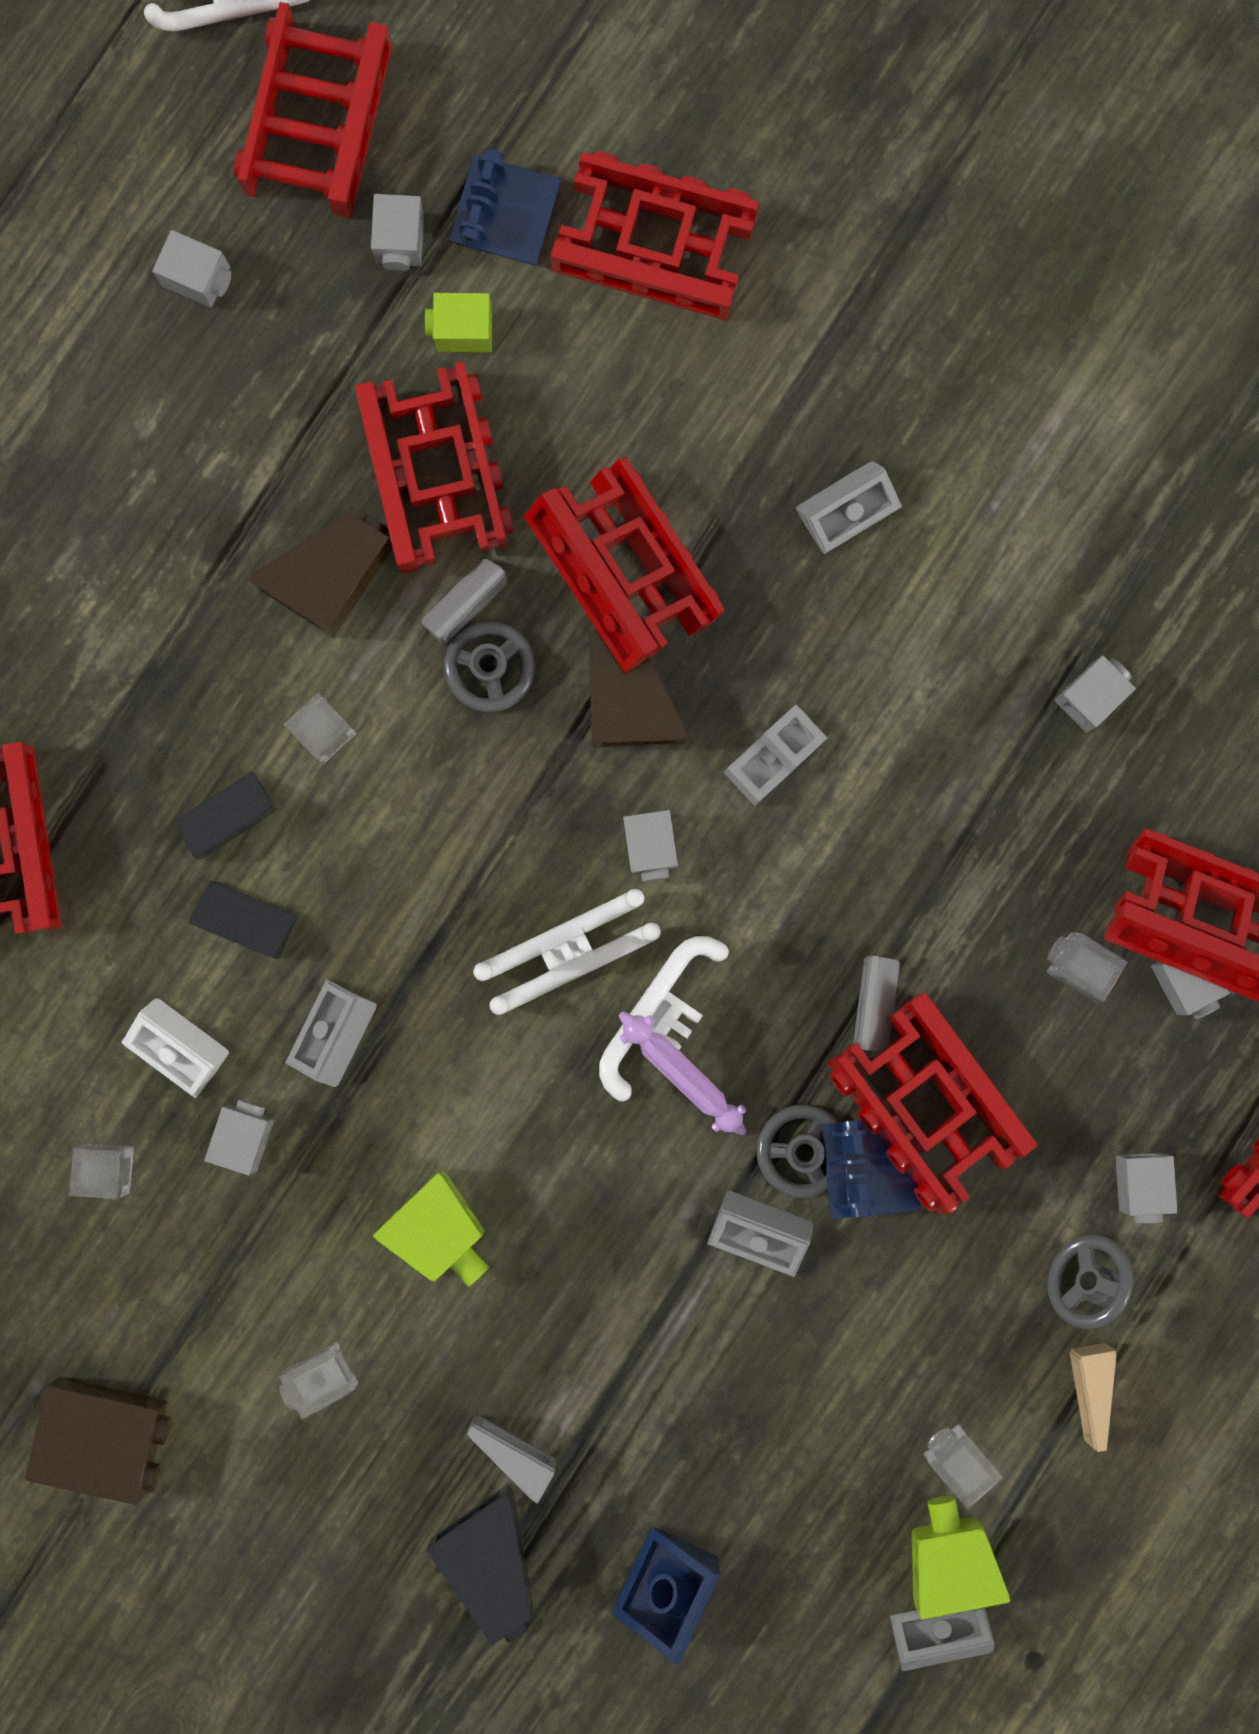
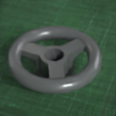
M482 621L464 628L451 641L444 659L445 679L453 695L464 705L481 712H498L517 704L531 688L536 671L534 652L525 636L516 628L498 621ZM492 634L507 639L500 648L494 644L487 643L479 645L472 653L463 650L468 642L482 635ZM519 652L522 661L520 679L510 692L503 695L500 678L506 672L507 661ZM487 658H494L498 662L497 668L490 673L482 671V662ZM458 664L470 667L473 675L486 683L489 698L476 696L465 688L458 674Z
M794 1105L780 1110L766 1122L757 1142V1160L763 1176L776 1190L795 1198H811L828 1191L827 1175L824 1176L820 1169L825 1153L823 1145L819 1140L822 1136L821 1124L840 1123L832 1114L812 1105ZM795 1119L813 1120L806 1134H799L793 1137L789 1143L772 1142L776 1132L784 1124ZM801 1144H809L812 1148V1155L807 1160H799L796 1157V1149ZM771 1158H786L795 1170L807 1173L811 1183L797 1184L788 1181L778 1173Z
M1084 1235L1075 1238L1062 1247L1051 1264L1047 1282L1050 1302L1056 1313L1065 1322L1074 1327L1082 1329L1103 1327L1114 1321L1126 1308L1133 1290V1268L1126 1252L1112 1239L1101 1235ZM1093 1249L1102 1250L1113 1258L1118 1268L1119 1276L1116 1272L1096 1263ZM1078 1254L1080 1271L1076 1276V1284L1063 1296V1272L1069 1261ZM1096 1278H1097L1096 1285H1095V1287L1093 1288V1283H1094V1281H1095ZM1085 1300L1099 1306H1107L1102 1311L1090 1315L1074 1311Z

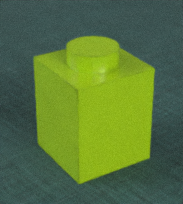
M434 293L433 308L425 309L426 337H433L437 352L492 353V304L489 293Z

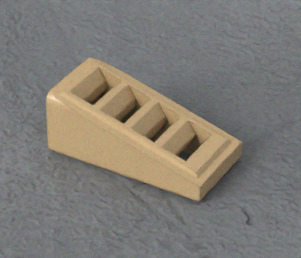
M1106 1343L1071 1348L1069 1353L1084 1440L1097 1452L1106 1451L1116 1366V1350Z

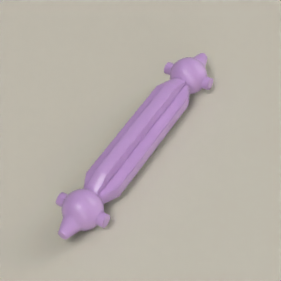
M624 1011L619 1014L623 1024V1034L620 1036V1040L624 1044L627 1042L640 1044L643 1055L704 1114L715 1117V1123L712 1124L715 1132L722 1130L724 1132H735L742 1136L746 1134L747 1130L743 1124V1114L746 1113L745 1107L743 1105L736 1107L735 1105L727 1104L724 1094L664 1035L652 1032L651 1025L655 1023L652 1016L648 1015L646 1018L640 1015L633 1016Z

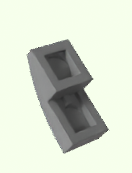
M795 705L723 773L756 806L813 753L827 737Z

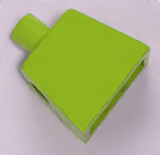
M443 1169L373 1235L378 1242L433 1282L450 1267L470 1287L489 1268L471 1248L485 1231Z
M941 1496L929 1500L927 1503L932 1525L912 1530L913 1600L920 1619L923 1620L1009 1603L1008 1591L985 1531L977 1517L960 1519L954 1496Z

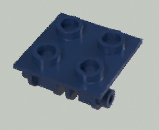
M486 149L485 155L474 154L449 242L537 266L562 178L502 162L504 155L494 149Z
M861 1120L821 1124L831 1219L921 1211L920 1201L914 1193V1189L918 1186L907 1171L903 1174L891 1163L886 1155V1150L889 1147L879 1133L876 1135L870 1133Z

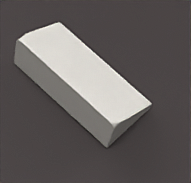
M158 998L151 1001L138 1013L122 1041L124 1046L194 1098L202 1092L229 1054L225 1047Z

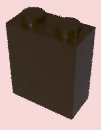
M58 1377L48 1384L45 1389L25 1481L137 1505L148 1491L154 1492L159 1479L161 1464L154 1461L158 1444H165L171 1426V1417L165 1416L168 1401Z

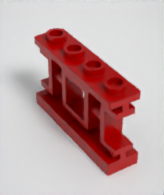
M596 151L593 154L582 152L579 160L578 173L576 172L574 179V189L576 192L593 196V200L583 231L561 225L559 238L555 240L551 253L552 272L727 321L739 275L720 270L718 267L728 235L750 241L758 214L759 202L752 200L748 193L738 189H727L724 192L708 187L704 181L695 177L684 176L678 179L664 175L662 170L649 164H639L635 167L621 163L617 157L606 152ZM608 185L633 192L627 214L603 208ZM640 210L682 221L672 256L630 244ZM696 210L722 217L716 239L691 233ZM597 226L621 233L616 256L591 249ZM685 251L710 258L705 281L679 274Z
M464 361L455 363V368L446 369V367L437 369L442 388L441 392L398 401L392 380L384 381L383 385L374 386L373 381L355 385L396 563L402 574L420 570L419 566L437 564L432 541L476 531L481 553H484L496 547H499L500 550L509 548L506 535L514 533L508 506L499 508L495 493L496 490L504 489L498 462L488 463L484 447L493 445L487 417L477 418L474 402L482 400L476 373L467 375ZM460 385L473 438L472 442H464L460 425L437 430L433 411L455 406L452 386ZM388 402L393 420L415 415L419 429L418 435L397 439L401 458L396 460L393 459L381 403ZM455 443L463 481L419 491L411 453ZM481 473L494 526V531L486 532L481 514L459 519L454 501L455 498L477 493L472 475ZM409 490L414 508L436 503L441 524L418 529L422 548L419 549L414 547L402 497V492Z
M623 457L618 459L610 468L608 466L602 468L589 482L597 493V497L578 505L567 486L558 490L554 488L541 494L524 514V518L622 670L626 673L640 665L646 658L656 655L668 644L659 630V626L677 617L687 634L691 636L710 626L725 610L719 601L717 593L708 584L695 564L691 553L684 547L669 524L667 516L658 507L645 487L641 476L634 470L628 459ZM614 505L626 521V524L618 528L606 511V509ZM588 518L600 535L592 541L589 540L579 522ZM626 540L648 572V575L631 584L608 551V549ZM664 582L677 600V602L669 606L656 588V586ZM637 596H640L651 613L650 616L641 620L629 601Z
M23 742L2 745L3 748H0V784L8 782L12 809L0 808V839L4 864L0 865V877L22 873L26 900L0 903V914L12 913L15 934L60 929L62 924L35 750L33 746Z
M1144 829L1129 848L1126 857L1128 860L1125 869L1146 877L1142 897L1128 891L1123 894L1115 905L1114 913L1116 914L1107 926L1104 939L1259 1002V955L1243 949L1246 939L1259 944V923L1250 920L1252 911L1259 913V874L1252 869L1243 868L1216 857L1210 852L1199 850L1174 840L1166 834ZM1164 875L1183 882L1181 892L1163 885ZM1197 898L1233 912L1229 932L1193 918ZM1157 903L1177 910L1175 919L1172 920L1154 913Z
M924 992L911 997L899 1006L897 1011L886 1017L900 1037L869 1060L858 1043L848 1046L842 1053L834 1056L827 1063L833 1071L830 1073V1078L835 1087L844 1096L848 1097L851 1095L861 1110L858 1112V1117L863 1125L873 1135L879 1133L889 1147L886 1150V1155L899 1172L904 1174L907 1171L918 1186L914 1189V1193L921 1204L930 1212L935 1210L938 1214H951L958 1208L957 1205L959 1203H964L970 1198L956 1177L986 1154L997 1169L1008 1168L1017 1157L1026 1156L1038 1144ZM920 1037L936 1060L929 1061L914 1072L900 1052ZM885 1064L899 1082V1085L879 1100L863 1077L871 1075ZM930 1077L955 1110V1113L925 1136L900 1100ZM977 1114L992 1136L984 1137L970 1148L957 1131V1128ZM942 1141L955 1158V1161L935 1177L918 1153L928 1152Z

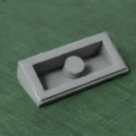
M871 461L799 504L796 510L821 552L826 554L900 509L902 505L885 468Z
M482 559L422 619V625L442 645H447L508 584L505 571L488 559Z
M867 956L864 958L853 1044L858 1043L862 1050L880 1052L890 1043L892 1025L886 1017L894 1012L900 967L898 960L879 956Z
M326 979L285 1063L317 1082L333 1087L338 1086L376 1010V1003Z
M727 1191L707 1244L795 1277L810 1245L814 1225L813 1222L733 1191Z
M985 1607L923 1620L920 1619L917 1610L890 1615L902 1671L988 1654L994 1651L995 1643Z

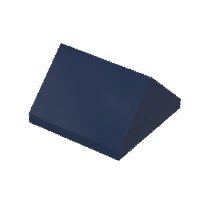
M651 1527L612 1614L670 1661L680 1664L720 1576L718 1557L659 1528Z

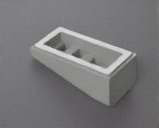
M475 1415L467 1435L531 1500L538 1503L555 1473L556 1459L485 1418Z

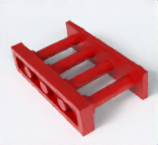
M279 2L276 18H270L267 24L265 42L269 48L244 150L239 149L235 157L234 176L237 177L245 195L255 197L259 178L322 191L324 197L328 198L334 215L352 219L393 46L388 26L369 22L366 38L360 37L357 42L295 28L296 23L289 4ZM290 47L354 60L355 66L359 67L356 81H349L348 85L285 72ZM280 90L344 104L345 109L348 110L345 126L339 125L337 129L275 116L274 113ZM269 134L334 148V153L338 154L335 169H328L327 173L265 160L264 155Z

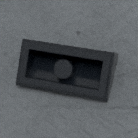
M251 771L174 822L193 857L202 860L278 809L255 773Z
M211 881L194 910L189 924L271 958L280 959L298 916Z

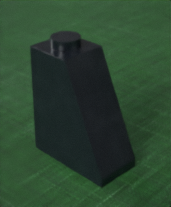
M507 1484L431 1537L427 1547V1552L491 1646L503 1638L506 1642H511L523 1634L530 1626L528 1620L531 1619L533 1611V1599L514 1493L509 1484Z

